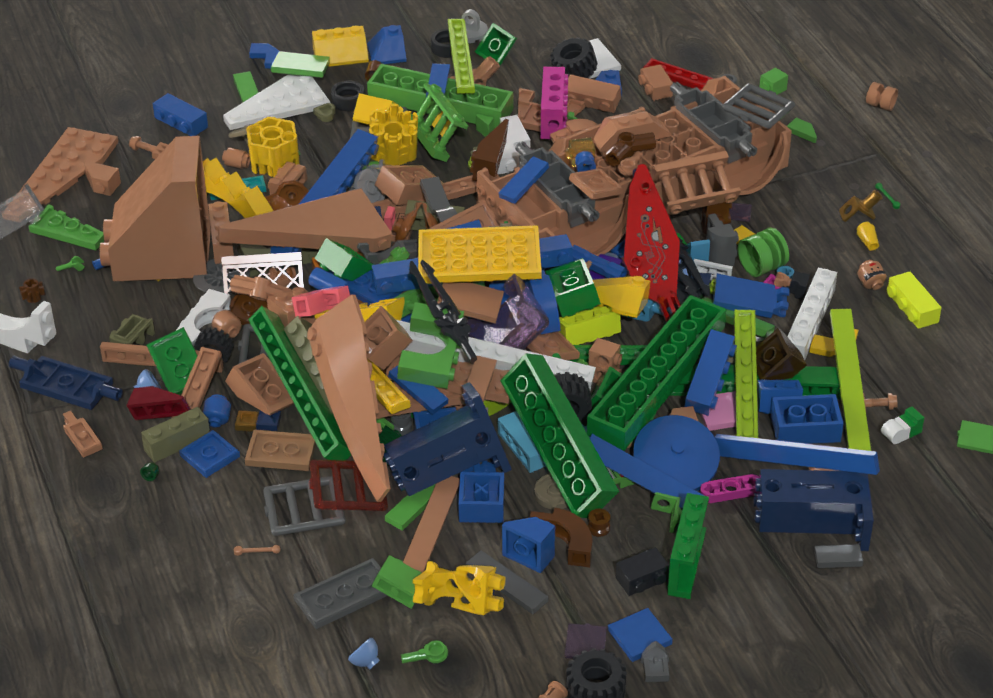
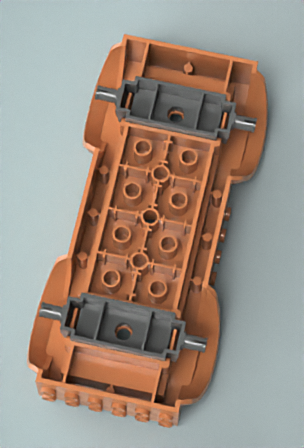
M726 76L708 80L702 90L697 87L691 90L686 89L679 82H676V84L673 83L670 87V91L675 94V106L671 107L667 112L654 116L666 125L671 133V137L657 139L656 148L639 151L642 153V157L636 165L638 167L639 164H645L651 175L653 166L657 164L727 151L729 158L723 168L731 189L740 187L741 192L739 196L747 195L762 189L773 179L779 170L788 167L792 130L781 121H778L772 128L767 129L750 121L746 122L741 117L724 111L722 104L740 90ZM741 98V100H744V101H746V102H748V103H751V104H753V105H756V106H758V107H760V108L765 109L764 107H762V106H760V105H757V104H755V103H753V102H750V101H748V100H746V99ZM733 105V106L736 107V108H739V109H741V110H744V111H746V112H748V113H751V114H753V115H755V116H758V117H760V118H762V119H765V120H767V121L769 120V119H767V118H765V117H762V116H760V115H758V114H755V113H753V112H750V111H748V110H746V109H743V108H741V107H739V106ZM642 106L639 107V109L635 110V111H638V110L646 111L645 108L642 107ZM599 124L568 137L556 139L548 152L543 147L532 150L525 142H519L515 147V150L521 154L519 156V167L514 168L513 173L497 178L491 176L486 167L477 172L476 191L478 201L476 204L485 200L499 227H501L500 223L505 221L512 222V226H538L539 238L567 234L572 247L576 245L599 256L609 252L626 234L629 187L634 174L624 176L618 171L619 165H616V167L611 166L605 160V155L608 151L599 152L593 142V138L601 125ZM582 151L591 152L594 156L596 169H602L623 188L622 194L593 200L569 180L571 173L578 172L575 163L576 155ZM533 156L549 163V168L515 204L499 198V192ZM714 169L706 170L712 191L723 190L717 171ZM697 173L688 174L694 195H703L704 189ZM680 177L669 178L676 199L687 198ZM660 180L653 181L665 207L669 200L663 183Z

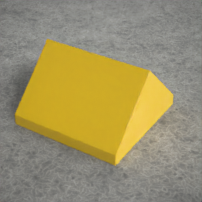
M359 93L353 121L369 124L370 113L373 110L375 111V119H377V110L385 112L387 106L390 107V104L397 103Z

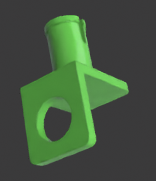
M656 492L651 509L672 514L669 532L673 533L675 525L680 522L682 514L681 507H679L680 498ZM663 499L667 500L670 504L668 506H661L658 504V501Z

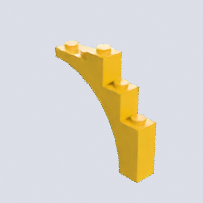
M207 158L203 161L207 193H211L226 201L244 218L273 211L258 186L250 189L249 186L246 187L237 171L231 175L229 172L226 173L217 158L211 161Z

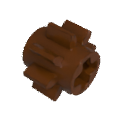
M34 278L25 280L23 286H19L22 300L26 299L29 303H36L41 300V295H45L42 281L38 282Z

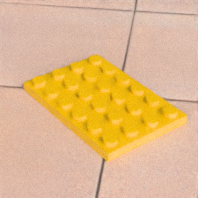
M538 226L419 230L418 270L427 284H431V281L420 263L421 260H424L435 270L433 274L439 282H491L495 280L542 279Z

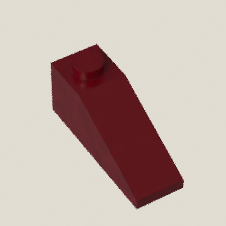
M154 386L134 388L126 405L134 420L178 416L191 410L184 396Z

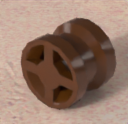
M594 509L588 515V527L593 536L602 537L610 531L611 518L609 512L605 509Z

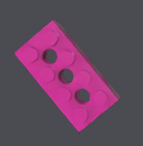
M543 67L541 139H551V133L566 128L568 74H565V67Z

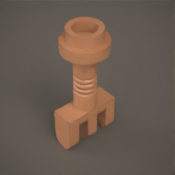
M139 136L131 137L129 147H132V150L137 151L141 148L150 151L154 159L168 146V144L162 142L157 146L141 141Z
M888 393V398L865 399L864 397L865 410L866 407L888 406L889 410H893V408L897 407V395Z

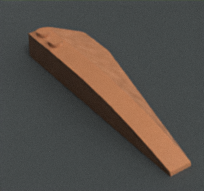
M352 294L317 318L311 328L308 329L307 338L310 341L312 354L342 436L377 502H381L390 490L387 463L382 461L385 449L384 444L379 441L378 433H381L382 429L381 423L376 421L379 409L375 383L370 380L372 363L367 361L366 353L370 350L369 343L364 341V335L367 334L366 325L356 295Z

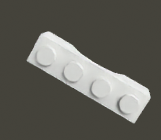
M208 289L204 296H201L196 306L190 310L185 320L181 321L177 330L184 327L193 347L201 332L199 329L206 324L212 323L213 317L217 312L229 310L230 295Z

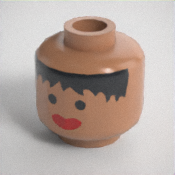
M867 260L863 262L857 272L862 285L866 289H880L887 278L883 267L878 261Z

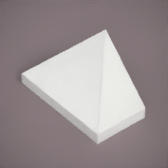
M694 259L698 271L711 274V280L716 278L717 273L732 276L733 266Z

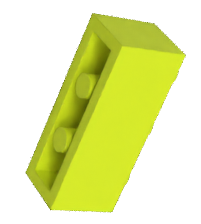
M911 272L889 278L887 287L889 297L897 303L899 309L903 310L908 319L918 329L939 323L942 307Z
M607 305L583 310L573 316L559 317L561 330L559 332L572 345L593 342L597 338L610 337L621 332L620 314L612 312V307Z

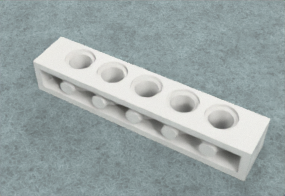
M822 268L817 269L788 334V338L799 349L804 360L810 350L814 334L816 335L834 294L837 272Z

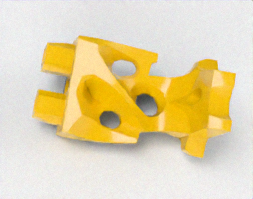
M428 561L426 570L413 579V584L415 585L413 602L424 603V605L430 606L435 604L436 600L440 597H455L454 602L451 603L453 608L478 615H485L490 611L499 612L504 607L503 597L494 596V591L504 589L506 577L496 574V567L464 565L458 566L456 571H449L439 568L438 564L433 561ZM467 574H473L475 577L474 580L468 578ZM466 597L470 603H463L461 598Z

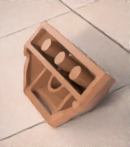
M638 110L604 118L593 138V142L599 152L610 150L616 144L618 136L622 132H631L634 135L653 132L655 140L671 137V133L662 121L647 111Z

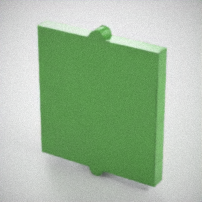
M962 420L961 428L957 432V436H959L957 447L993 454V426Z

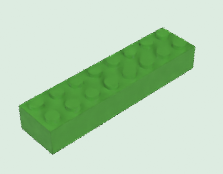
M380 64L367 83L368 95L394 101L399 107L419 111L426 99L427 93L423 85L424 83H429L430 74ZM448 78L445 96L456 111L464 117L465 122L476 124V114H481L494 118L495 129L500 124V118L510 116L513 111L512 91L475 84V93L457 94L455 79ZM432 101L426 114H430L436 104L435 101Z

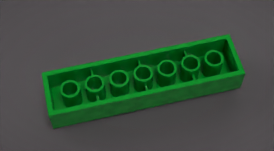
M525 353L500 381L571 512L580 518H588L592 510L602 509L619 490L544 356Z

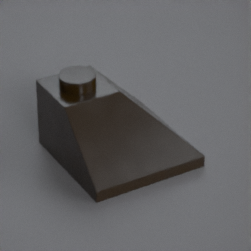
M779 328L756 347L757 374L760 380L792 379L807 366L799 349Z

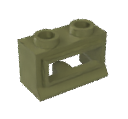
M132 314L129 318H125L117 331L113 330L109 337L110 343L132 344L135 341L137 344L143 345L145 342L144 332L151 336L155 334L153 319H146Z

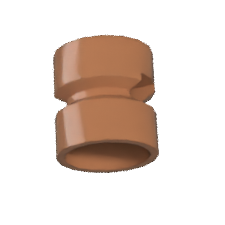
M873 82L867 92L866 104L875 107L880 105L881 109L892 111L897 101L898 89L890 86L884 88L883 84Z

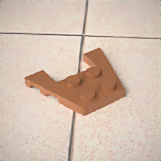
M519 88L518 117L526 130L541 132V104L532 102L535 97V91ZM569 99L567 114L568 112H573L576 116L585 109L584 101Z

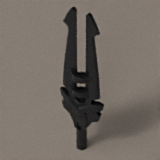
M679 238V260L681 259L683 262L678 265V279L686 286L685 292L698 298V294L682 271L687 267L705 296L708 297L710 295V285L704 284L691 255L686 251L689 247L682 243L683 240Z
M421 260L420 263L442 300L439 304L415 263L410 261L409 273L416 277L433 317L438 319L434 320V323L441 328L443 335L450 337L461 346L470 363L475 362L477 357L468 343V334L471 332V327L467 324V318L459 319L461 313L434 276L433 272L435 270L424 260ZM446 308L448 313L444 315L442 310Z

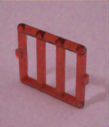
M315 459L310 461L311 478L309 480V489L313 491L314 507L316 509L386 511L388 509L387 495L381 502H366L363 476L355 461ZM319 468L332 469L335 501L322 500ZM340 469H353L357 501H344Z

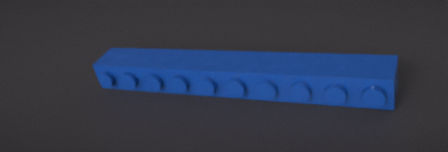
M357 129L299 204L346 192V189L352 186L357 173L369 164L372 155H376L379 145H377L378 136ZM271 246L270 253L301 252L302 248Z
M567 234L539 238L541 269L573 262V247ZM418 258L371 265L372 279L377 295L419 289L420 286L416 277L409 273L410 261H413L418 268ZM427 284V286L432 287L433 284Z

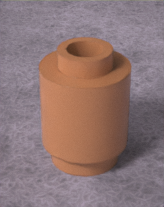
M230 147L223 152L222 161H224L226 166L240 169L248 168L251 161L250 154L247 151Z

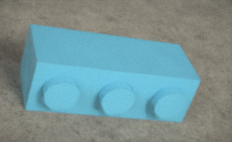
M517 411L498 418V434L526 469L531 473L545 467L546 464Z

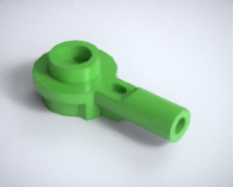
M432 641L426 644L424 649L401 654L402 664L424 659L431 663H440L447 658L448 649L441 641Z

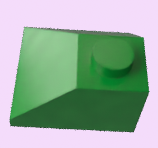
M492 23L475 53L484 59L491 56L501 65L517 38L500 26Z

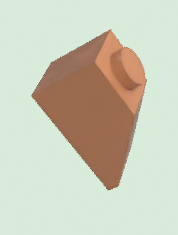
M90 161L84 162L86 177L93 191L111 196L121 184L119 168Z

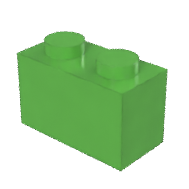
M389 555L377 574L372 587L412 609L415 604L413 602L415 593L413 579L422 572Z

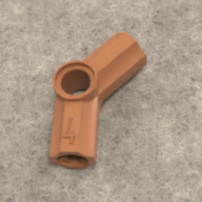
M491 56L487 57L477 69H472L474 84L486 86V81L500 68L499 63Z
M234 275L230 282L232 292L249 295L252 298L267 301V297L274 296L276 293L291 290L285 286L274 284L269 279L256 276L250 278Z

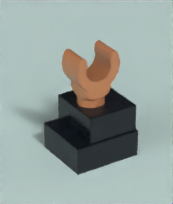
M794 271L793 277L790 279L783 272H777L774 285L777 287L790 286L789 293L795 294V298L802 300L810 275Z

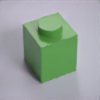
M776 67L761 75L760 88L773 91L776 95L787 90L788 75Z

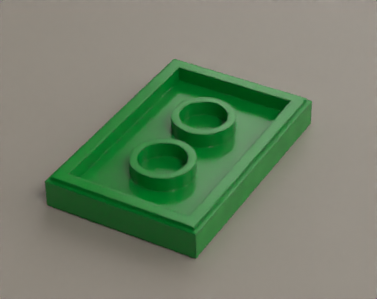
M184 327L146 345L167 390L178 395L182 394L198 356Z

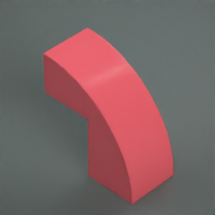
M348 285L316 290L292 297L295 316H312L332 309L350 296Z

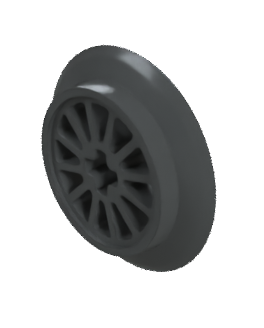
M214 259L209 260L206 263L208 274L194 275L193 282L203 292L211 289L224 293L222 263L215 264ZM238 268V269H240L242 272H244V270H245L246 268ZM227 269V277L230 280L234 275H241L236 269ZM248 270L245 273V275L248 277L250 275V270Z

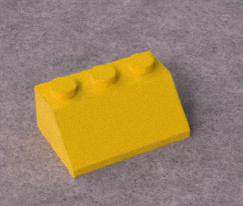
M363 26L337 27L335 29L312 31L314 55L330 57L328 67L369 62Z

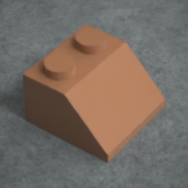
M382 306L365 321L367 334L364 335V341L369 343L370 350L366 353L367 358L384 370L413 340L407 331Z

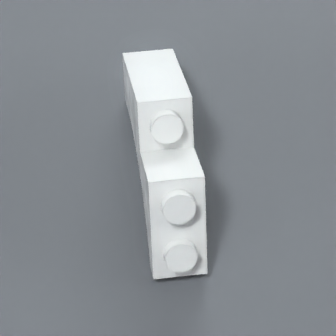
M518 115L500 118V123L505 119H509V125L498 175L514 172V168L519 167V156L521 154L515 150L519 142L523 141L530 147V138Z
M43 301L31 313V317L15 318L0 313V344L28 354L37 344L45 346L56 335L53 313L49 302Z

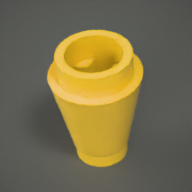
M870 222L861 223L857 227V236L870 251L876 250L879 247L875 226Z

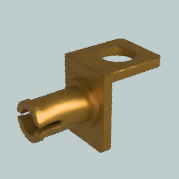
M873 190L864 200L853 196L839 209L842 220L844 222L848 221L858 210L874 220L876 217L872 207L883 199L882 195L878 191ZM849 206H852L851 211L848 214H845L846 209Z

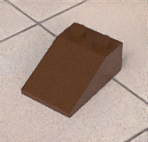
M509 119L503 120L478 144L477 151L473 150L470 172L473 173V181H477V172L484 167L488 169L491 176H497L507 141Z

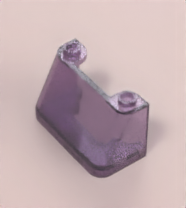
M513 274L504 284L505 292L510 297L500 306L496 324L470 318L467 323L471 327V332L468 334L469 337L524 350L549 325L547 314L524 281Z

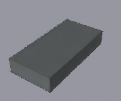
M859 544L814 547L817 568L863 566Z

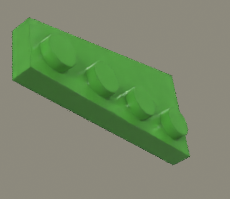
M49 204L29 225L31 233L92 250H97L100 243L104 242L102 231L88 224H81L75 217L72 219L67 217L65 212L61 210L56 211Z

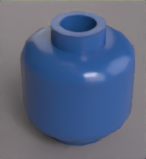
M215 394L205 400L203 413L208 418L210 426L220 427L229 421L231 403L225 396Z

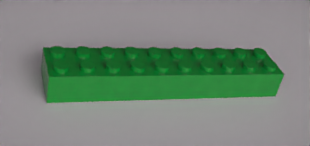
M690 295L587 416V435L591 437L594 434L625 451L640 430L648 423L700 359L710 330L722 332L725 328L727 309Z

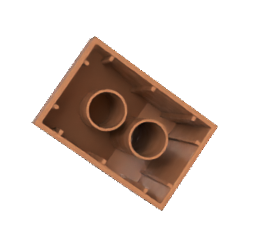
M200 136L175 137L115 203L113 219H104L103 235L105 242L100 243V262L102 266H111L113 281L180 279L208 274L206 263L209 261L211 226Z

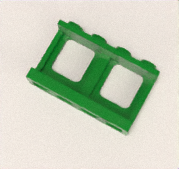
M691 493L686 495L670 558L669 596L691 598L707 527H703L709 502L708 496Z

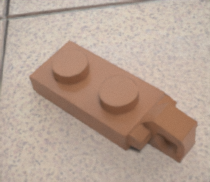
M71 411L63 414L65 418V425H63L65 433L83 458L103 449L100 440L84 418L76 419Z

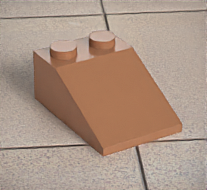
M382 165L375 186L381 190L382 194L388 196L392 203L402 206L407 205L408 200L419 201L425 198L420 186V180L436 176L423 165Z
M264 353L233 366L225 380L237 397L269 416L294 404L272 362Z

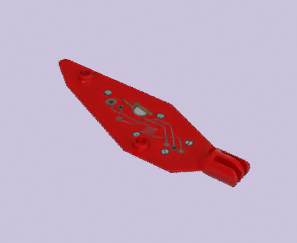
M639 164L629 187L624 263L630 276H641L645 280L651 281L648 299L659 304L667 323L670 319L667 309L672 317L676 309L678 310L681 306L677 297L680 240L647 166Z

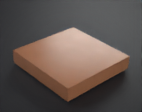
M602 169L571 173L569 180L592 200L621 195L623 192V188Z

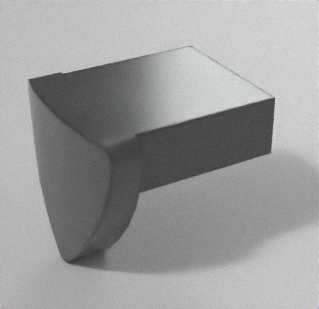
M654 641L645 648L640 657L644 667L645 682L669 681V656L666 649L660 643Z

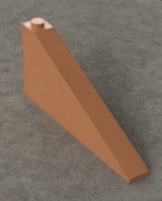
M362 188L218 225V241L222 243L320 249L325 239L328 238L348 246L356 252H361L357 248L358 243H368L369 250L377 252L390 248L392 232Z

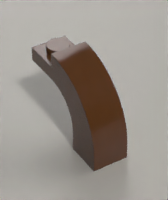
M554 508L553 514L531 511L530 518L537 517L555 525V536L564 540L569 546L568 565L590 568L592 560V534L587 524L580 517L560 508Z

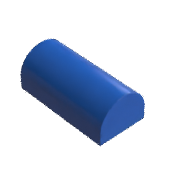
M316 267L309 276V285L318 290L348 285L347 281L319 267Z

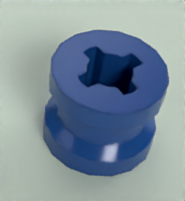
M582 151L576 155L575 163L578 172L596 169L594 156L591 152Z

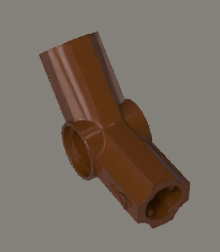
M631 132L620 133L616 144L606 153L605 160L608 161L609 165L616 167L626 157L633 156L636 151L656 148L654 133L637 135Z

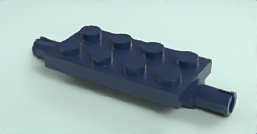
M14 355L9 360L10 368L24 372L23 378L19 381L20 388L92 410L102 397L119 401L123 394L121 388L112 386V377L41 356L36 361L33 359L26 360Z

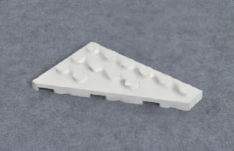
M288 74L225 113L223 118L229 130H234L256 123L266 117L282 119L313 112L314 108L330 103V101L313 77Z

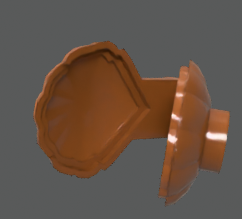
M285 181L279 185L276 193L264 197L273 211L298 205L308 193V189L297 181Z
M415 203L413 211L408 213L403 219L398 218L392 228V231L396 233L395 243L397 240H404L420 206L422 207L426 230L438 224L435 217L427 212L426 203Z

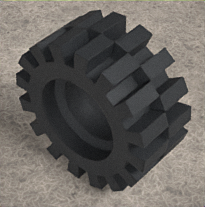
M208 327L207 330L203 329L196 339L194 349L200 351L201 347L221 351L223 363H226L234 346V343H232L233 339L229 338L230 335L228 333L224 335V330L222 329L220 332L215 327L213 330L211 327ZM209 344L215 345V346L218 347L219 349L213 348V347H211Z

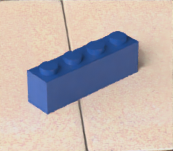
M710 330L685 399V407L693 406L695 412L709 416L711 409L715 410L718 402V397H716L717 391H722L725 381L722 379L723 374H728L731 362H728L729 357H734L737 345H734L735 336Z

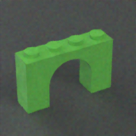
M415 302L411 315L410 331L436 336L445 343L446 347L435 354H422L402 350L397 379L448 389L449 381H453L456 369L453 368V364H458L459 352L456 351L457 348L461 349V346L450 337L443 335L441 328L434 323V320L438 319L433 317L427 304ZM446 308L442 310L444 315L448 313ZM459 310L461 313L459 319L464 317V311Z

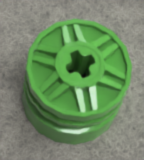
M770 227L758 232L756 235L754 234L740 240L738 243V256L746 272L753 277H758L786 265L789 261V249L782 234L777 229Z

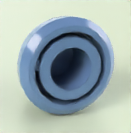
M147 369L140 373L137 385L134 386V388L154 386L161 389L155 376Z
M369 638L348 657V661L355 666H367L370 670L380 661L377 657L378 646L373 638Z

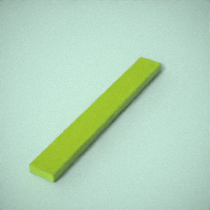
M448 19L457 94L475 93L465 19Z
M831 309L830 318L848 449L871 451L852 310Z
M734 310V343L737 345L735 352L736 436L758 438L755 310Z

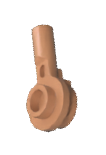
M636 151L632 157L622 160L618 166V171L624 176L635 174L637 169L636 163L642 157V153Z

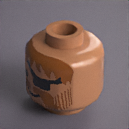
M271 266L266 274L274 280L281 271L277 267ZM289 266L284 271L292 279L297 275L293 266ZM284 274L276 280L278 285L285 287L291 282Z

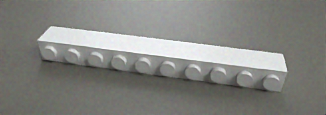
M396 320L413 340L404 350L422 354H435L446 347L445 343L438 337L410 331V323ZM468 337V343L475 355L497 360L495 369L510 370L525 353L542 355ZM457 348L456 352H459L458 361L469 362L463 349ZM543 355L554 376L556 373H576L578 377L582 376L587 381L591 391L596 367Z

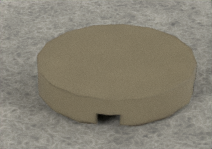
M551 474L542 476L536 481L534 495L536 501L541 506L552 510L554 508L564 509L569 507Z

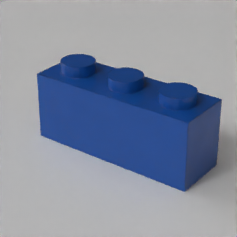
M169 93L153 103L156 119L189 136H196L208 128L206 112Z

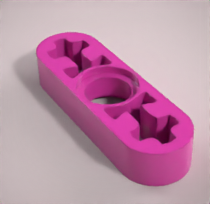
M749 474L708 481L701 485L700 493L709 497L708 503L754 496V493H758V491H755V479L760 477ZM732 486L735 487L737 490L728 491L726 487Z

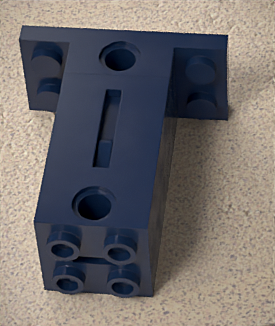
M470 382L462 385L465 392L462 394V397L467 406L384 445L386 450L384 458L392 470L393 478L400 490H405L408 496L414 495L487 459H490L496 468L500 467L504 473L512 470L482 398Z
M760 469V478L755 479V491H758V493H754V507L758 508V510L755 509V523H759V532L854 534L855 542H859L861 551H869L874 520L868 474L848 471Z

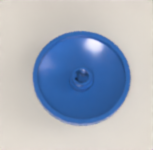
M668 415L650 421L640 430L634 443L633 456L693 490L699 491L703 483L714 478L720 461V450L714 435L703 424L689 417Z

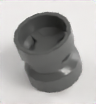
M411 413L390 416L394 430H398L401 435L411 432Z

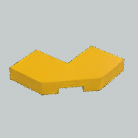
M854 329L855 339H857L859 330ZM814 334L809 353L827 357L835 355L833 338Z

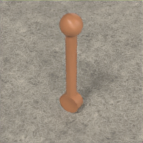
M279 545L263 548H242L241 546H236L234 554L237 556L242 553L273 552L277 554L281 548Z

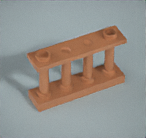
M727 151L653 166L651 177L653 181L660 180L663 183L669 200L665 206L668 214H678L684 210L723 202L732 203L738 199L741 189L740 187L731 189L723 168L729 158ZM714 169L717 171L723 191H712L706 170ZM697 173L699 175L705 194L694 195L688 174ZM680 177L687 198L676 199L669 178Z

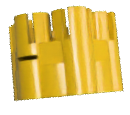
M390 104V107L387 106L385 108V112L377 110V119H375V111L373 110L370 113L369 133L378 136L377 145H379L376 155H372L371 159L385 165H402L415 160L417 157L418 135L417 113L413 112V119L411 120V111H404L403 113L401 106L398 107V104Z
M266 117L247 127L251 168L254 174L258 173V166L259 174H266L268 172L270 177H275L278 169L282 168L287 162H294L296 165H300L297 134L293 121Z

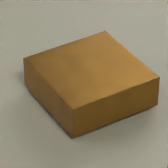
M238 411L235 430H257L256 422L259 412Z

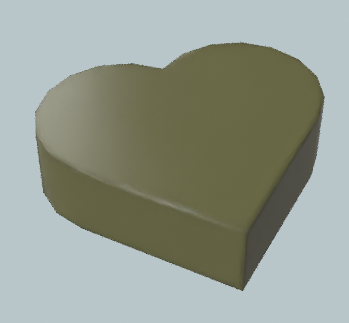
M332 103L323 104L314 108L313 113L323 122L332 121L333 115L336 113L335 105Z

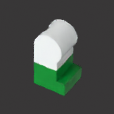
M911 406L905 409V414L888 420L882 426L881 433L893 444H898L922 433L925 417Z

